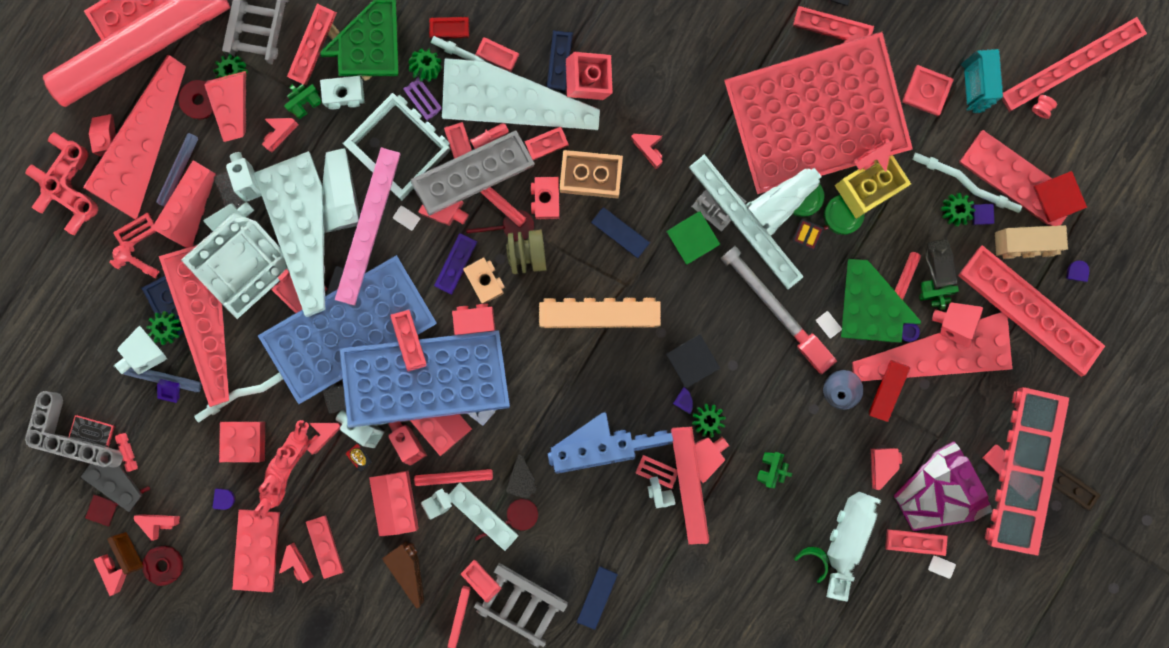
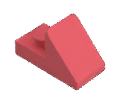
M292 118L265 119L275 131L265 136L262 145L270 152H273L299 124Z
M633 134L631 141L652 166L657 169L662 165V155L656 148L652 149L661 140L662 136Z
M887 138L855 159L854 162L858 169L861 170L863 168L866 170L870 168L877 159L886 172L892 143Z
M310 423L320 436L315 435L309 441L310 446L307 450L312 455L316 454L340 430L342 424Z
M139 514L134 516V521L152 541L157 540L159 537V525L160 529H172L173 526L179 524L180 516Z
M295 543L288 545L279 574L293 566L295 577L299 581L301 580L302 583H305L314 576Z
M108 554L94 559L109 595L112 596L120 592L126 578L122 569L114 570V561Z

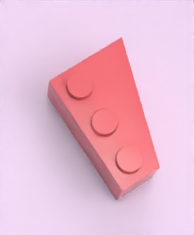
M246 71L207 81L204 85L223 142L243 137L246 133Z

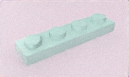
M459 483L449 494L452 503L504 551L519 536L462 483Z

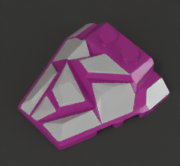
M955 441L936 450L932 457L919 468L920 470L912 478H909L893 495L912 531L976 521L992 512L988 501V494L969 459L963 455Z

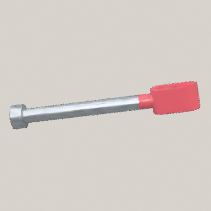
M734 246L720 259L726 266L728 264L732 265L800 343L797 346L799 351L822 375L837 362L835 357L814 334L808 335L739 257L741 252Z

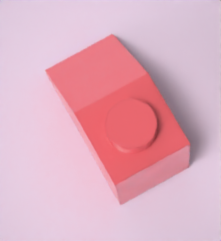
M112 114L94 117L91 120L89 138L92 153L101 157L116 137Z
M871 449L872 489L881 490L899 470V464H902V454L898 449Z

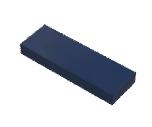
M553 31L547 88L564 92L567 90L566 58L571 53L572 32Z
M604 207L591 222L637 259L650 244V242Z
M599 566L577 623L594 630L596 629L618 573Z

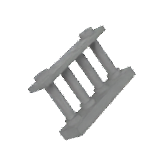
M233 0L222 51L227 56L232 54L233 57H235V52H238V50L265 55V60L273 65V60L278 55V48L276 46L284 8L289 0H277L275 10L249 5L246 2L247 0ZM249 12L273 17L271 29L245 24L242 21L243 15ZM245 31L269 36L267 48L241 43L238 40L239 34Z
M499 563L494 571L497 574L496 582L502 587L503 583L508 580L514 583V590L500 614L490 608L497 594L488 603L484 601L482 604L477 601L474 606L477 609L476 612L483 617L490 616L529 639L528 642L536 647H539V645L544 647L546 644V640L542 638L555 613L559 612V610L564 612L568 602ZM526 590L532 594V599L519 622L515 623L507 617L521 592ZM543 600L549 604V609L534 634L524 627L538 602Z

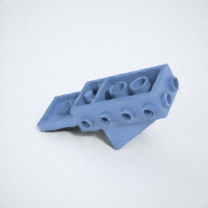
M605 412L554 447H551L548 458L550 465L554 466L556 474L632 460L635 459L634 451L672 444L673 437L672 433L667 434V430L655 432L653 437L648 438L647 434L635 436V440H632L631 433H626V430L616 431L614 436H610Z

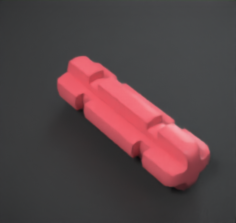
M122 433L115 436L117 444L120 445L118 448L122 453L123 462L125 461L126 463L124 464L126 471L136 470L138 466L136 461L133 460L135 457L130 443L127 442L129 440L127 434Z

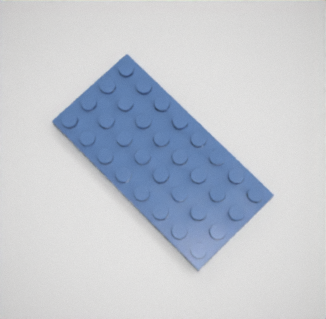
M397 255L365 273L355 306L335 300L337 289L325 296L324 311L306 317L303 310L258 335L298 404L343 379L340 357L341 348L398 342L390 318L391 314L410 310L417 335L437 324Z
M499 330L419 339L427 366L408 372L398 342L340 349L348 428L510 407Z

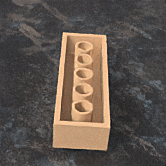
M546 298L544 302H539L540 328H631L660 326V301H656V298H644L643 302H636V298H624L623 302H616V298H604L603 302H596V298H584V302H576L575 298H564V302H556L554 298Z

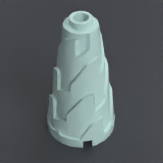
M805 168L794 177L770 189L754 201H750L746 206L771 236L792 215L794 210L802 204L805 198L819 186L818 183H820L821 175L815 168L812 170Z

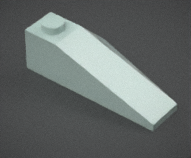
M346 149L326 152L322 185L324 233L357 226L360 218Z

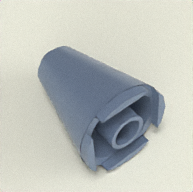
M836 371L825 380L823 386L824 397L831 406L837 409H850L856 406L862 398V382L851 371Z

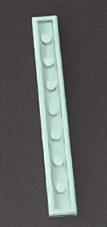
M705 154L688 167L726 215H729L731 221L786 289L791 288L803 278L802 274Z

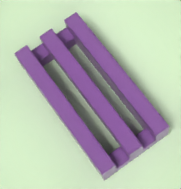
M419 77L416 81L411 82L408 87L403 88L427 121L442 110V107L424 83L420 82ZM418 84L421 86V88L424 90V92L427 94V96L430 98V100L433 102L437 109H432V107L429 105V103L417 89L416 86ZM413 89L430 111V114H426L410 90Z

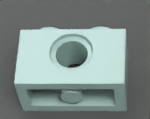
M360 76L320 80L322 103L328 109H339L342 105L358 107L361 103H365L363 80ZM346 89L347 95L343 98L338 97L339 92Z

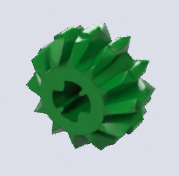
M422 48L419 52L414 51L408 61L410 65L409 72L413 73V78L419 77L420 82L426 79L429 83L432 78L436 79L442 69L441 59L437 58V52L430 53V48L427 52Z
M229 54L227 59L221 56L222 62H215L219 68L213 69V72L218 74L215 79L246 71V74H248V70L244 69L246 63L244 61L241 62L239 56L234 58L232 54ZM231 69L234 70V72L231 74L228 73V70Z
M957 193L956 196L951 194L948 196L949 200H943L945 206L941 207L940 210L946 212L942 218H949L947 224L950 225L954 221L955 227H958L960 223L966 225L967 220L973 219L970 213H974L975 209L970 208V206L974 202H967L968 195L962 198L961 193ZM957 206H959V207L961 208V209L959 210V211H961V212L958 213V214L955 212V210H957V209H955V207H957Z
M163 311L162 314L155 313V319H149L152 326L148 325L146 328L152 330L148 336L154 337V343L160 342L161 345H166L168 341L172 344L174 343L173 337H180L176 332L182 330V327H177L181 321L180 319H175V314L171 313L168 315L167 311ZM162 326H167V331L162 330Z
M704 404L705 411L700 407L697 408L700 416L693 414V417L698 418V421H693L692 425H700L695 431L698 433L703 429V437L707 435V431H709L710 437H714L713 430L720 434L721 431L717 427L725 428V424L720 423V420H725L726 417L718 416L722 413V409L714 412L716 405L713 404L709 411L708 404ZM707 415H709L710 418H714V422H711V426H709L707 423H704V419H707Z

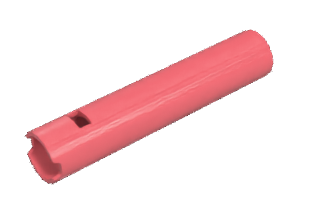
M168 0L44 74L43 81L45 86L59 105L67 107L197 29L201 24L231 8L227 0Z

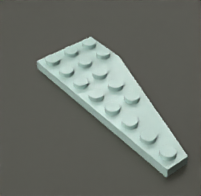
M445 58L442 119L598 130L600 109L567 97L562 93H558L485 61Z
M308 151L254 173L306 317L325 310L323 186L312 156Z

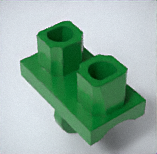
M292 84L290 86L292 92L287 95L290 101L284 106L291 114L293 113L297 118L301 119L307 114L302 105L309 102L315 108L322 101L318 95V90L313 84L308 88H305L303 84L296 88Z
M951 277L939 279L941 289L938 290L934 289L932 280L922 282L919 300L924 301L936 298V300L930 301L931 307L938 306L940 311L945 310V304L951 303V298H944V296L954 295L955 292H959L958 286H954Z
M765 452L762 462L771 465L770 472L760 470L757 480L766 484V487L775 489L777 480L784 483L786 476L792 477V473L787 472L789 464L783 463L785 454Z

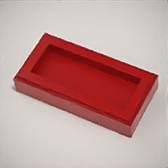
M469 17L429 18L430 39L433 36L440 39L469 38Z

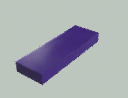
M459 233L434 287L451 295L453 294L464 272L463 268L466 267L477 241Z

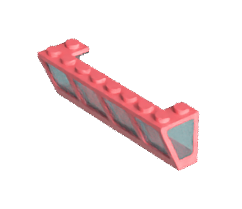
M1022 387L1018 388L1017 392L1014 391L1012 403H1015L1014 408H1016V411L1013 410L1011 415L1013 428L1012 431H1008L1007 442H1010L1009 448L1004 451L1003 462H1006L1005 469L1001 470L999 475V481L1002 482L1001 489H997L995 501L998 502L997 509H993L991 521H994V524H991L990 528L986 529L985 539L987 544L992 547L1038 556L1069 398Z

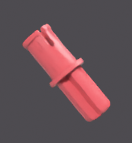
M502 123L488 131L486 129L485 133L470 139L474 149H477L508 134L509 130L506 124Z

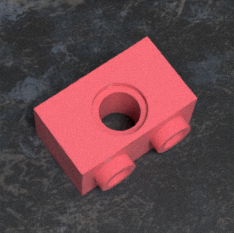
M535 177V183H531V195H535V202H531V213L535 214L536 219H559V178ZM546 193L551 196L548 203L540 201L542 194Z

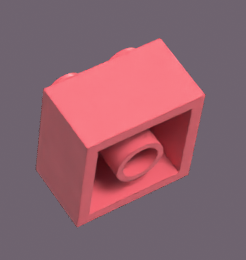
M573 52L566 58L567 97L604 100L612 94L611 55Z
M220 422L219 462L265 461V422Z

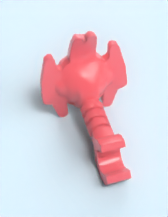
M122 241L121 244L123 246L120 245L113 249L114 260H110V264L113 267L119 269L121 266H125V262H130V264L140 268L144 273L151 275L153 278H156L159 271L143 263L141 260L139 261L136 257H132L131 252L135 250L133 247L134 243Z

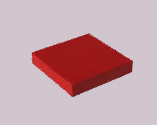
M1072 171L1033 186L1048 223L1087 208Z

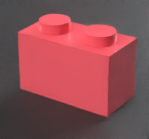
M478 304L475 309H469L468 306L456 307L457 311H452L455 335L495 331L493 307H488V304Z

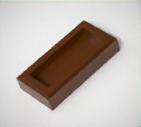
M127 532L111 536L107 539L124 575L144 567Z

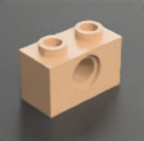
M482 258L463 268L482 304H486L504 294L502 289L505 286L500 277L495 278L493 274L495 268L490 260L486 261L485 258ZM483 275H488L491 278L490 283L486 286L480 283V278Z

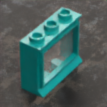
M999 49L975 51L960 64L965 68L967 105H969L966 110H973V113L985 112V109L991 108V105L997 104V101L1003 98Z

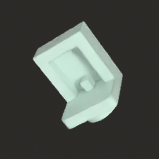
M651 477V486L647 487L649 497L654 499L656 508L675 505L672 490L661 492L658 477Z
M440 489L432 497L422 501L421 505L431 520L447 512L452 506V501L449 494Z
M838 570L837 573L830 574L826 597L848 602L851 582H854L855 577L843 575Z

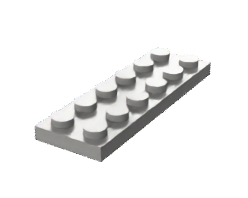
M513 131L412 178L411 184L430 216L534 167L535 163L517 131Z

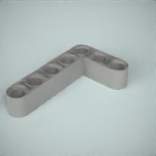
M43 391L38 394L25 438L26 444L29 447L101 467H118L122 463V453L116 449L56 434L55 430L63 405V398L59 393Z

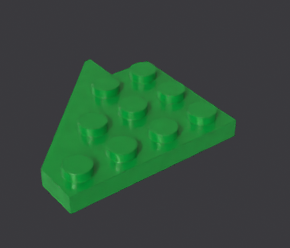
M373 0L321 51V57H338V76H398L396 0Z
M848 259L841 338L902 343L903 323L920 325L921 321L868 260Z

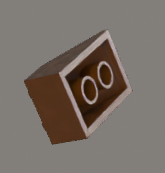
M405 541L383 557L382 560L417 609L425 601L419 559L416 554L418 550L412 542L409 544L408 541Z

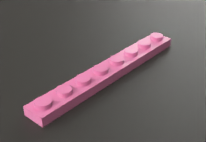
M385 148L380 149L335 297L337 301L356 305L401 156L398 152Z

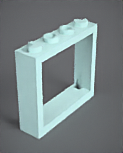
M392 93L343 144L366 167L374 172L376 164L356 144L395 105L441 148L415 177L432 170L451 151L448 147L450 143L442 135L438 137L434 133L436 129L428 121L426 124L421 121L420 118L422 116L414 108L410 110L406 106L408 102L400 95L397 97ZM393 181L390 190L403 200L414 187L410 181L401 189Z

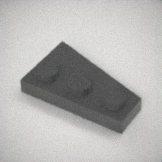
M90 464L81 476L82 479L128 512L133 510L143 496L130 476H127L122 469L121 464L118 467H101Z

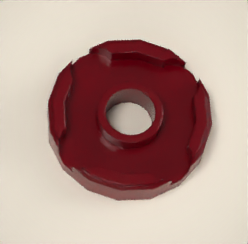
M190 81L180 91L178 98L179 106L190 118L197 120L207 119L213 114L204 85L206 81ZM198 95L204 97V101L200 105L194 103V99Z
M167 545L157 546L149 550L142 562L144 566L142 571L146 579L158 586L168 585L176 581L183 570V559L180 553ZM160 560H164L167 563L165 571H161L158 568Z

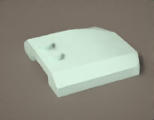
M233 213L181 259L187 268L236 319L280 281L278 277L285 269L288 270L281 248L256 221Z
M861 492L849 497L844 510L839 512L837 522L839 523L837 529H833L830 540L832 542L827 552L831 566L848 577L853 575L849 571L853 570L854 564L858 565L875 523L877 516L875 513L877 506L875 502L880 504V499Z

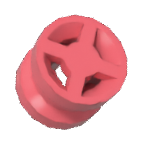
M1040 95L1038 103L1032 107V111L1042 118L1049 119L1052 109H1055L1057 106V102L1046 95Z

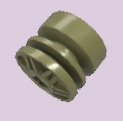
M542 229L529 231L528 240L523 239L521 232H518V241L514 240L513 233H508L506 244L507 257L513 274H518V265H521L522 272L526 273L527 264H531L534 272L547 271Z

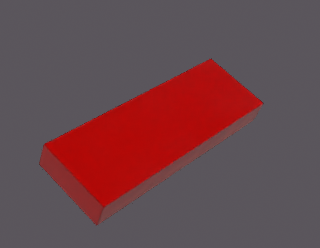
M890 360L869 410V416L886 422L889 421L909 373V366Z

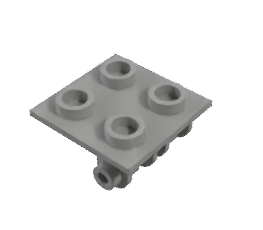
M707 190L691 206L697 212L701 211L704 218L721 232L731 221L729 215H726ZM738 195L739 198L745 204L747 201L744 200L740 195Z

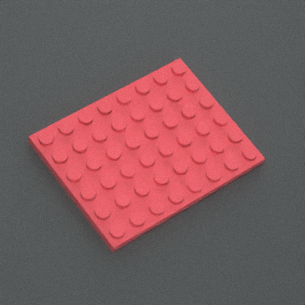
M882 32L724 80L757 194L777 187L805 168H810L811 170L815 168L822 176L856 166L855 159L887 138L892 143L890 156L913 149Z

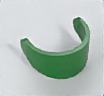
M807 547L799 552L794 560L797 561L800 557L807 554L821 558L826 569L817 580L820 583L828 573V556L818 547Z

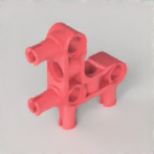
M53 132L49 136L48 142L60 149L61 153L47 173H44L34 165H30L25 172L26 175L37 181L41 188V194L32 208L43 214L51 200L58 201L74 214L64 230L75 236L84 221H89L98 212L97 204L87 195L74 190L71 185V180L77 171L82 169L88 159V151L76 142L67 141ZM79 149V155L74 158V151ZM56 181V188L51 190L52 183ZM88 203L89 210L84 213L83 207Z
M303 420L296 423L295 431L290 433L284 445L277 450V455L272 459L266 470L264 482L259 487L260 503L252 512L255 518L260 514L259 520L265 518L270 508L280 505L286 492L288 477L309 446L310 440L306 435L309 424L306 422L303 427Z

